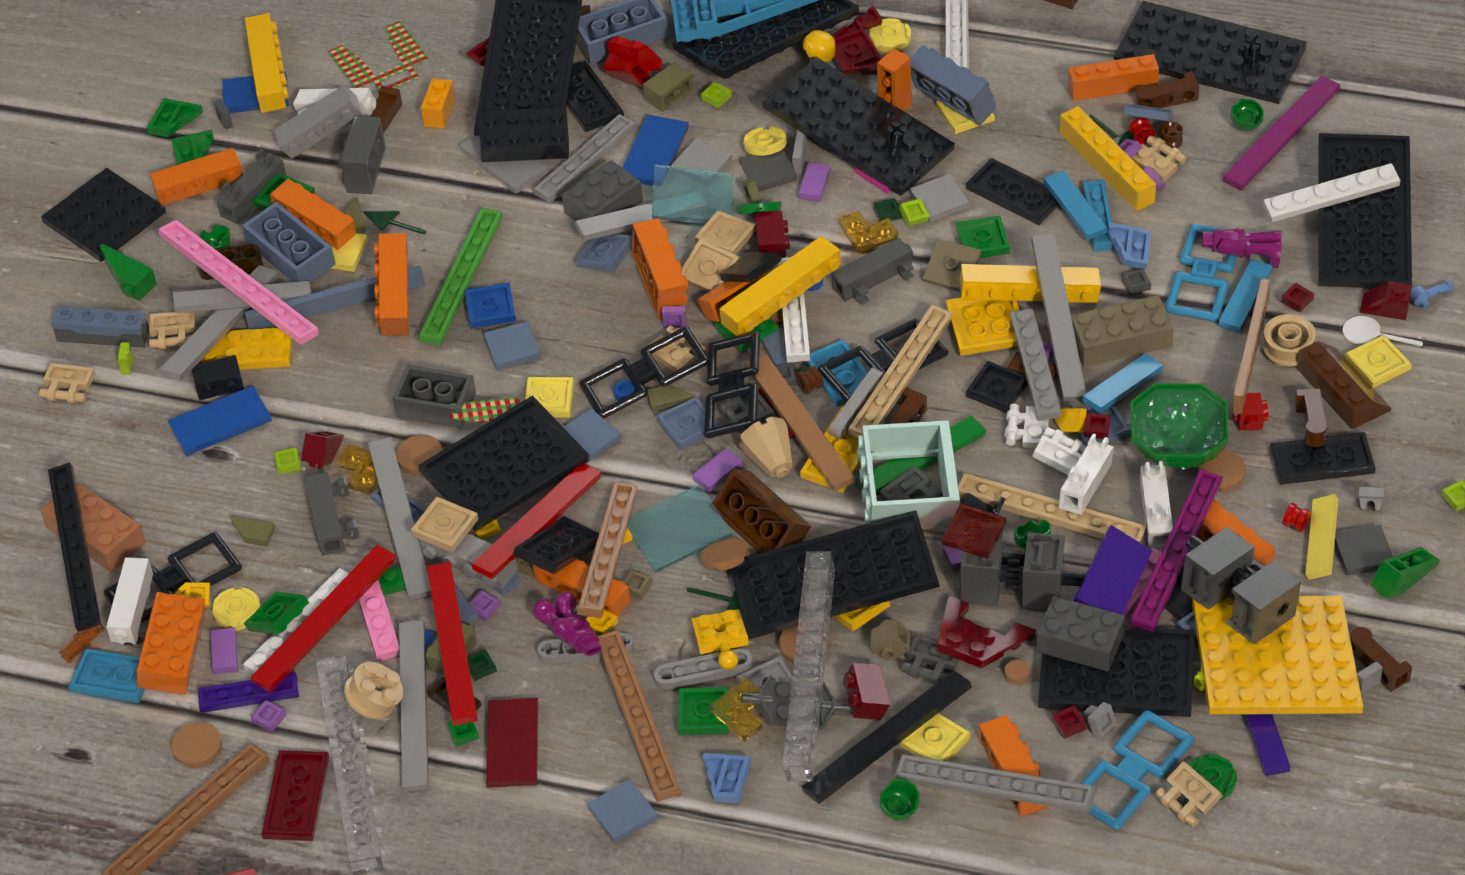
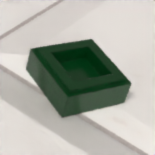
M895 198L873 203L880 224L902 218Z
M486 649L467 657L470 675L474 681L497 672L496 666Z

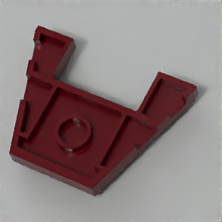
M874 6L867 9V13L863 16L859 15L856 17L854 22L848 27L844 26L832 35L835 39V57L833 60L842 73L861 71V74L877 73V63L883 57H881L865 30L882 25V18Z
M949 596L938 639L937 651L982 669L1002 658L1004 652L1010 649H1018L1021 647V643L1026 640L1032 641L1035 638L1036 630L1016 622L1006 635L999 634L993 629L984 628L968 619H962L968 612L969 603Z

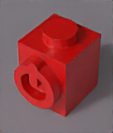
M1260 392L1247 393L1243 413L1233 414V421L1238 422L1239 431L1263 429V422L1269 421L1267 400H1262Z

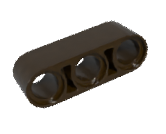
M255 244L215 249L247 274H251L259 265L263 266L260 249ZM197 266L199 275L202 279H214L207 272H205L203 269Z

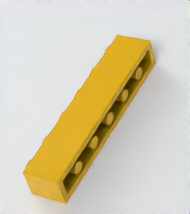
M270 13L246 17L245 24L261 113L287 108L285 99H289L287 86H285L287 85L285 74L281 73L285 71L276 21H271Z
M1079 106L1060 114V134L1136 211L1155 203L1156 183Z
M820 236L719 308L721 324L736 336L751 332L757 325L769 319L771 315L787 306L793 299L802 295L814 284L819 283L832 271L837 270L841 266L840 249L823 236Z
M961 264L959 279L961 299L1043 301L1036 266ZM1061 267L1068 302L1098 303L1101 288L1098 268Z

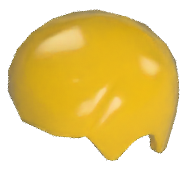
M814 30L804 38L803 49L809 58L818 57L824 62H829L835 57V39L825 31Z

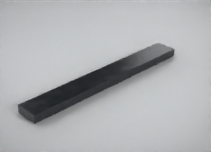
M69 462L48 469L75 628L80 632L101 625L74 469L73 465Z
M955 670L803 784L801 786L803 792L820 804L971 689V682Z

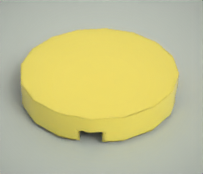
M887 18L882 20V25L869 29V38L878 51L889 53L893 48L900 51L911 42V29L908 24L901 23L899 19Z
M770 126L769 130L759 127L751 130L744 136L743 144L745 151L749 154L765 156L782 150L787 144L785 131L778 127Z
M248 588L227 589L220 593L213 602L212 613L214 620L224 629L235 627V630L245 629L244 623L261 606L260 600L256 593Z

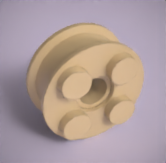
M1284 314L1272 318L1264 328L1263 351L1266 357L1277 366H1297L1299 350L1315 342V328L1310 321L1298 315Z
M370 661L360 664L344 686V694L351 707L367 718L378 720L384 719L392 713L394 706L402 700L404 693L398 673L382 664Z

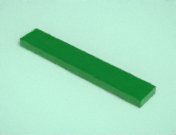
M972 415L950 427L953 453L986 435V429ZM938 456L891 459L873 469L876 495L879 494L881 489L914 466L922 471L938 462ZM858 477L855 479L856 485L862 491L863 483H860V478Z

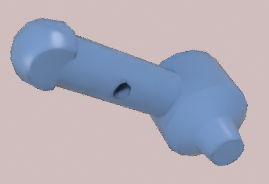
M1445 281L1443 284L1428 289L1417 286L1411 290L1410 299L1415 306L1427 308L1430 297L1445 292H1452L1454 284L1451 281Z

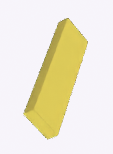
M1335 494L1313 499L1305 574L1309 580L1332 575L1339 501Z

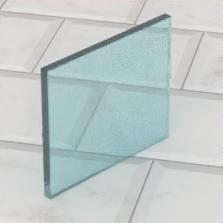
M655 164L652 189V218L705 225L717 211L732 215L734 202L733 174Z
M700 484L630 517L627 527L637 544V548L642 551L655 573L704 550L717 541L732 536V532L719 514L718 508L713 505Z

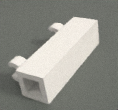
M338 88L300 89L293 103L297 115ZM349 88L357 96L362 114L359 116H371L376 108V99L373 97L370 88ZM353 120L348 122L347 126H349V124H352Z
M1093 434L1089 439L1088 446L1075 467H1072L1068 478L1060 490V509L1082 515L1112 464L1114 447L1108 445L1109 440L1107 437L1104 438L1102 443L1096 441V434Z
M1159 461V465H1150L1149 462H1146L1145 466H1140V488L1144 520L1147 526L1148 548H1164L1173 529L1166 471L1162 461Z
M125 557L106 626L111 642H117L121 645H124L125 642L132 643L133 645L137 644L138 629L146 599L149 598L151 591L150 584L153 571L149 558Z

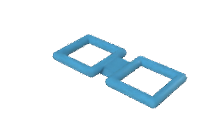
M1200 224L1190 225L1180 256V263L1193 266L1191 274L1185 272H1177L1175 274L1165 305L1167 313L1212 322L1219 320L1229 282L1215 278L1217 271L1232 272L1237 256L1228 255L1227 261L1224 263L1190 257L1197 233L1203 234V231L1213 232L1214 229H1224ZM1182 281L1218 288L1211 312L1175 305Z
M1143 711L1113 746L1114 752L1124 757L1120 764L1116 767L1106 760H1101L1080 783L1093 785L1106 772L1138 792L1116 818L1094 805L1091 806L1090 813L1087 814L1110 828L1119 830L1151 793V788L1141 782L1144 777L1151 773L1157 778H1164L1194 743V736L1151 711ZM1148 721L1181 740L1160 767L1126 747Z

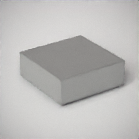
M1374 662L1357 673L1361 694L1381 682L1383 667L1378 662Z

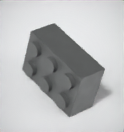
M355 115L352 124L348 126V139L344 140L343 155L339 156L338 166L342 168V184H345L347 193L371 195L373 193L386 150L380 117Z
M610 160L563 193L562 199L564 213L574 221L632 208L643 200L641 181Z
M407 365L392 398L395 415L398 418L462 428L465 421L451 419L450 412L460 414L464 402H472L476 395L473 375Z
M1053 596L1037 633V652L1109 672L1124 635L1125 615Z

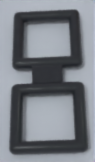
M914 318L876 337L875 344L881 350L870 354L863 346H858L821 364L818 367L820 374L847 403L853 393H850L830 370L860 356L870 368L874 367L885 375L898 355L887 342L915 329L921 320ZM938 340L933 347L936 351L926 357L918 370L946 357L948 349Z
M684 326L642 348L640 353L643 358L633 364L628 359L623 358L582 379L579 382V386L594 411L605 419L647 397L648 391L644 384L656 378L662 387H666L708 365L710 359L689 327ZM685 337L698 360L665 376L652 353ZM623 369L635 387L636 392L603 408L591 385Z
M756 331L712 342L708 345L710 362L707 365V384L709 386L719 384L718 392L706 396L704 436L708 439L746 430L753 423L757 422L758 385L756 383L744 385L745 377L756 375L759 372L760 334ZM751 342L750 367L716 375L718 350ZM749 394L747 420L714 428L715 402Z
M212 532L169 555L168 562L171 565L158 572L151 565L153 571L152 580L162 593L174 594V591L178 590L184 583H196L180 560L214 543L230 566L198 583H210L211 587L239 572L242 569V565L217 532ZM118 582L104 590V595L111 605L113 604ZM153 606L143 611L140 624L150 619Z

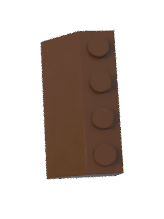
M1318 341L1299 350L1297 370L1314 389H1320L1322 398L1351 430L1391 411V407L1337 348Z
M733 469L709 507L758 553L802 542L812 527L751 471Z

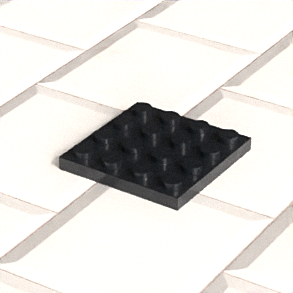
M105 168L42 215L41 218L44 224L102 262L104 261L100 249L102 243L118 250L164 215L166 209L164 205L110 169Z

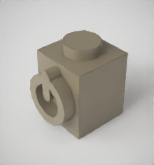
M896 619L884 620L880 626L871 629V650L885 661L909 652L910 631Z

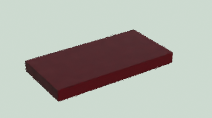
M538 698L488 700L487 788L538 785Z
M279 750L262 830L263 839L314 840L330 758L328 752Z

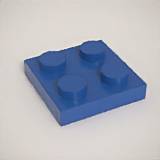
M510 283L465 290L471 329L516 321Z

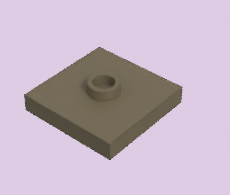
M938 239L923 281L960 292L961 264H978L981 250Z

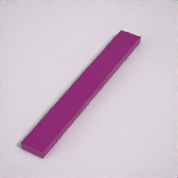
M1321 76L1223 176V182L1242 191L1340 90V84Z
M1202 469L1199 470L1131 617L1130 625L1154 633L1184 567L1186 554L1191 551L1186 547V543L1190 541L1191 536H1198L1223 482V476Z

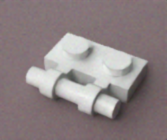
M1011 404L1006 415L1008 422L1004 433L1006 444L1012 446L1016 440L1023 441L1022 448L1036 449L1045 430L1049 427V419L1038 421L1034 406H1026V413H1020L1019 405ZM1017 424H1023L1024 429H1018Z
M1047 427L1032 457L1068 475L1087 446L1083 445L1082 441L1078 439L1073 440L1063 435V432L1059 429L1055 431Z

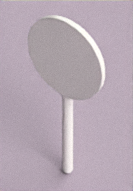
M1368 316L1353 317L1347 320L1343 326L1345 339L1357 345H1363L1382 335L1394 341L1417 346L1423 345L1421 341L1380 333L1379 323Z

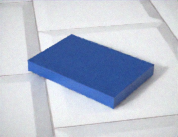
M285 71V72H281V73H284V74H285V78H286V82H287V85H285V86H287V90H288L287 73H286V71ZM254 76L223 79V100L230 113L260 110ZM285 99L286 106H289V99Z

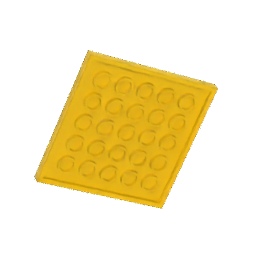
M1342 595L1299 596L1295 616L1255 645L1227 624V620L1232 617L1234 601L1231 598L1226 597L1209 610L1196 600H1192L1209 714H1362V697Z

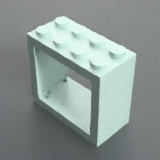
M949 420L862 426V435H858L857 461L861 465L859 478L860 483H863L862 502L865 503L866 507L864 509L865 523H872L916 510L922 529L957 527L960 498ZM938 456L943 497L877 501L873 460Z

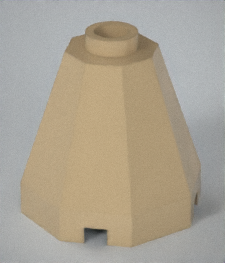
M769 417L766 419L767 423L761 425L759 421L753 423L740 435L741 441L739 445L742 451L770 477L782 478L792 468L788 428L784 419Z

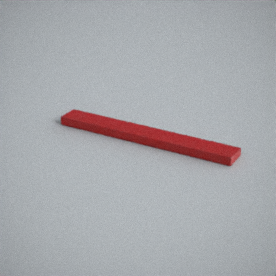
M587 464L576 467L472 563V570L493 579L516 558V556H513L514 548L550 526L601 478V471Z
M376 545L250 677L252 683L271 693L397 560L395 554Z
M451 561L428 565L427 571L453 726L476 722L478 717Z

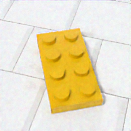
M279 328L229 330L198 364L236 355L239 370L290 367L293 339Z
M831 423L824 435L854 476L861 466L857 461L858 438L849 435L847 430L843 437L838 439L829 434ZM809 458L800 471V477L831 488ZM846 486V487H843V488H841V489H839V490H837V491L844 493V491L846 490L847 486Z

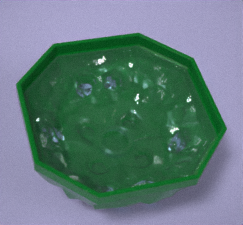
M1154 383L1131 401V442L1138 451L1144 454L1146 459L1153 461L1156 465H1159V461H1162L1163 466L1171 468H1197L1200 465H1204L1207 461L1215 459L1229 442L1227 401L1204 384Z

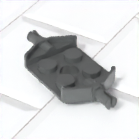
M770 675L760 693L742 692L741 703L755 704L768 725L823 730L831 715H835V712H851L848 703L834 700V696L822 680L819 686L775 682L771 681L772 675ZM796 704L800 710L793 711L788 705Z

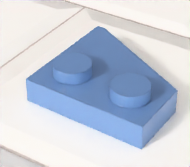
M1109 222L1107 232L1122 264L1146 270L1152 231Z
M703 753L715 802L740 804L752 764L750 756Z

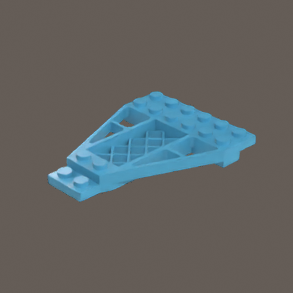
M671 0L677 42H690L695 39H711L818 0ZM746 14L723 23H717V18L720 16Z

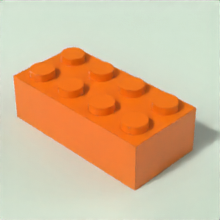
M660 219L633 223L632 255L656 316L660 320L663 319L662 306H685L688 304L686 290L689 288L686 276L681 274V263L679 259H675L674 246L668 242L667 228L665 226L662 227Z
M406 233L379 234V242H374L376 261V328H381V336L409 335L408 248Z
M161 592L156 593L137 668V687L183 695L187 694L205 619V599Z

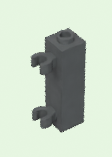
M262 148L255 154L257 162L232 186L230 181L223 185L222 190L224 194L217 200L220 217L238 224L254 208L253 199L278 173L286 175L283 160L273 156L272 153L264 154Z
M897 238L831 273L833 290L844 301L855 297L860 304L869 301V298L865 295L869 293L868 289L900 273L906 281L913 278L914 275L911 273V270L914 269L912 265V248L900 238Z
M328 472L305 477L322 556L345 551L343 539H357L360 537L356 520L348 521L340 526L334 496L346 497L350 495L347 479L340 478L334 483H330Z

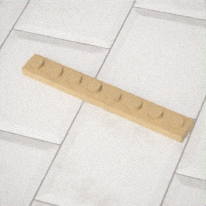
M935 305L930 306L849 426V435L858 438V435H862V426L882 425L952 320V312Z
M964 473L958 485L960 498L965 499L966 495L970 493L989 506L994 507L1004 497L1005 502L1001 510L1039 521L1045 519L1052 525L1103 539L1110 525L1142 543L1147 532L1146 525L1085 508L1082 515L1060 509L1059 500Z

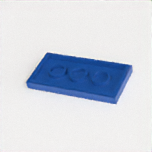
M647 114L622 168L640 180L641 184L662 187L689 129V122Z
M251 386L168 420V423L185 456H188L271 422L272 419L255 387Z

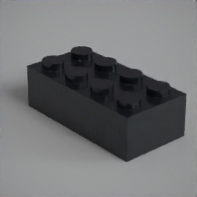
M566 107L479 111L481 162L569 158Z

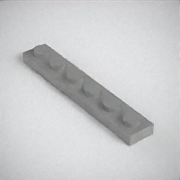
M1033 309L1011 311L1010 320L1037 420L1061 418L1060 405Z

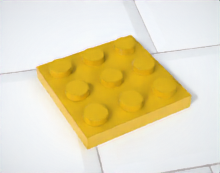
M961 298L946 300L947 311L953 313L950 323L960 356L1018 347L1010 320V312L1019 310L1017 301Z

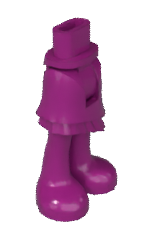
M1239 228L1231 230L1214 229L1213 232L1203 231L1202 247L1211 248L1212 252H1215L1217 248L1218 253L1240 258L1244 256L1247 259H1250L1251 254L1264 255L1268 257L1269 264L1273 268H1279L1282 231L1245 233L1244 229L1240 230Z
M563 592L556 599L555 607L548 599H542L536 603L533 609L534 617L539 622L552 627V631L559 640L566 642L578 653H584L587 657L601 652L602 646L599 644V638L596 636L590 623L585 618L577 617L574 614L576 598L572 593Z

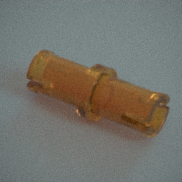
M101 624L83 630L80 633L77 632L73 636L74 639L59 654L66 662L71 663L78 654L91 646L90 643L105 628Z

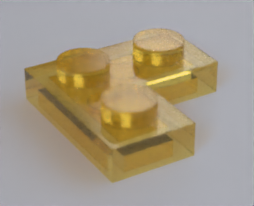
M860 211L839 218L841 228L857 253L899 238L898 231L889 218L868 225Z
M347 445L337 460L338 467L355 471L348 481L349 489L371 494L378 483L371 453L369 450Z
M747 678L710 704L709 709L743 742L751 738L763 727V722L749 710L755 704L741 703L742 692L760 693V690Z

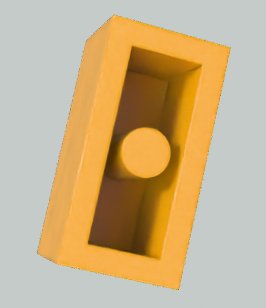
M431 79L421 106L424 127L445 129L456 100L453 80Z

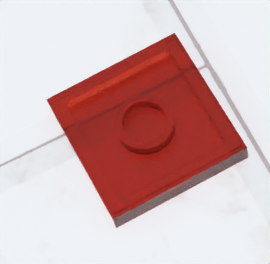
M960 504L942 538V545L989 559L1006 525V517Z

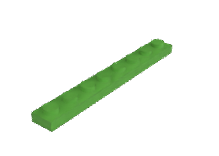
M480 209L419 334L420 342L442 345L466 296L465 290L469 289L503 219L501 211Z

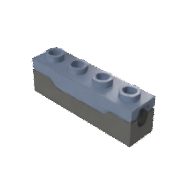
M57 307L52 321L57 342L120 346L121 343L129 342L130 347L144 348L150 333L146 314L141 312Z

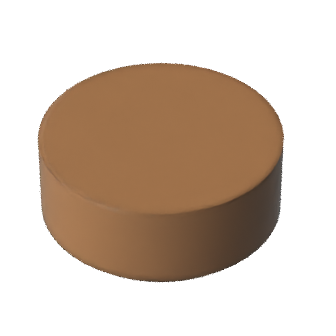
M1012 660L1005 666V678L1013 685H1022L1030 678V667L1022 660Z

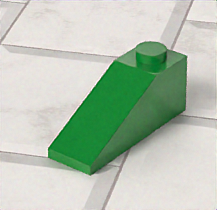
M103 243L100 245L103 260L124 295L140 301L157 285L152 268Z
M1419 547L1383 560L1371 586L1378 590V593L1383 597L1391 599L1399 596L1437 566L1440 559L1424 548Z

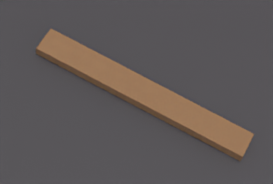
M1261 279L1234 391L1233 414L1243 413L1270 297L1269 279Z
M767 354L759 356V372L752 377L780 417L784 419L792 434L831 489L837 491L855 483V477ZM750 361L745 362L746 368L750 367Z
M614 482L577 608V615L602 619L638 492L637 485Z
M619 630L597 636L599 644L602 646L600 652L656 802L681 795L678 782Z
M250 743L102 871L101 875L141 874L269 762L268 755Z

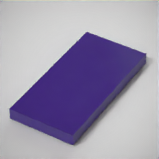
M1110 525L1073 601L1123 615L1153 550Z

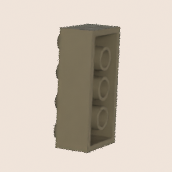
M1159 295L1071 315L1078 354L1084 367L1173 346L1174 327Z

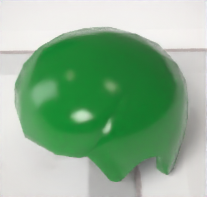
M1241 98L1237 103L1232 104L1230 118L1233 125L1239 130L1251 131L1263 122L1264 111L1255 100Z
M214 225L211 232L207 233L203 230L200 238L214 249L230 247V229L226 226Z
M1030 519L1025 525L1018 526L1014 529L1016 545L1026 550L1027 534H1051V524L1045 519L1040 524H1036Z
M894 779L881 792L880 808L886 816L895 821L906 820L916 812L920 802V792L916 785L909 780Z

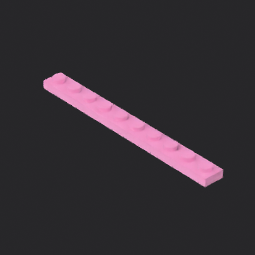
M174 220L158 229L159 236L300 345L319 335L318 327L179 221Z

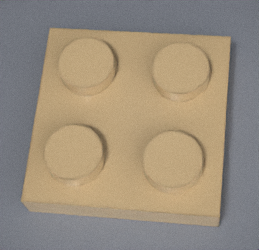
M717 211L696 234L694 241L697 244L699 239H702L736 255L756 232V224Z
M699 239L682 267L681 274L686 276L688 284L710 292L727 282L721 280L719 273L739 261L740 258L735 254Z
M436 497L412 527L411 534L413 537L453 553L478 521V514Z

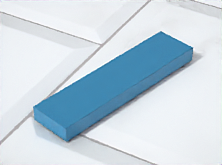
M1064 171L1044 178L1045 186L1087 241L1107 233V226Z
M1105 180L1083 182L1084 198L1104 224L1108 226V223L1112 222ZM1108 232L1092 239L1094 252L1116 250Z
M1253 259L1250 260L1219 319L1218 327L1238 333L1242 331L1255 305L1260 281L1270 277L1273 270L1272 265Z
M1145 353L1083 395L1082 402L1098 413H1102L1162 372L1163 365Z

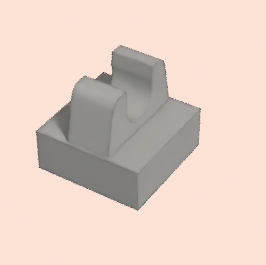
M1359 487L1358 500L1361 511L1366 510L1367 502H1372L1375 505V512H1378L1384 498V488Z
M1102 702L1098 707L1090 705L1084 711V715L1088 716L1087 724L1091 727L1093 736L1099 739L1116 724L1112 707L1108 703Z

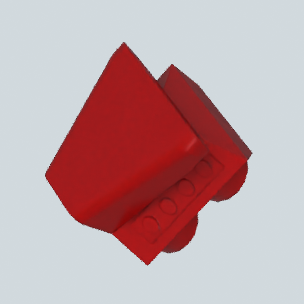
M616 36L608 41L609 56L603 66V70L610 77L643 89V84L648 79H651L649 71L662 69V59L647 45L636 40L629 41L620 36Z

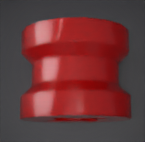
M1136 118L1129 125V130L1134 135V140L1138 141L1140 145L1148 144L1146 141L1149 136H1156V132L1151 127L1148 118Z
M1291 503L1285 511L1282 525L1295 527V530L1301 533L1308 524L1311 511L1308 509L1302 510L1298 508L1297 504Z

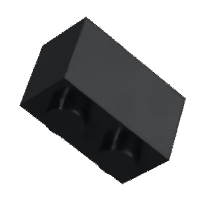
M236 355L200 363L192 369L199 401L244 389Z

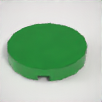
M779 201L739 205L737 210L740 215L780 211L782 204Z
M1207 754L1202 758H1195L1189 763L1192 769L1223 795L1219 800L1230 796L1234 791L1237 773L1229 760L1219 755Z

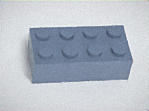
M626 0L580 16L576 42L589 63L592 64L608 58V41L616 36L623 37L629 41L636 40L645 45L669 37L667 18L655 0Z
M924 45L911 57V78L916 89L940 101L948 108L979 126L997 108L993 99L994 95L989 88V82L985 78L973 75L968 68H961L951 58H944L935 49H929Z
M275 202L242 225L246 243L257 245L261 256L292 282L309 281L310 283L336 264L332 246L278 202Z

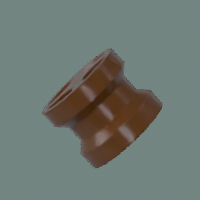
M1174 121L1163 124L1161 127V139L1171 148H1179L1183 142L1182 125Z
M815 366L809 367L806 372L796 374L797 384L806 395L811 393L812 389H819L824 386L823 378Z

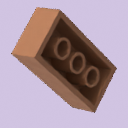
M76 481L89 558L112 573L124 562L125 557L129 558L146 543L141 525ZM52 499L41 509L46 528L59 536Z

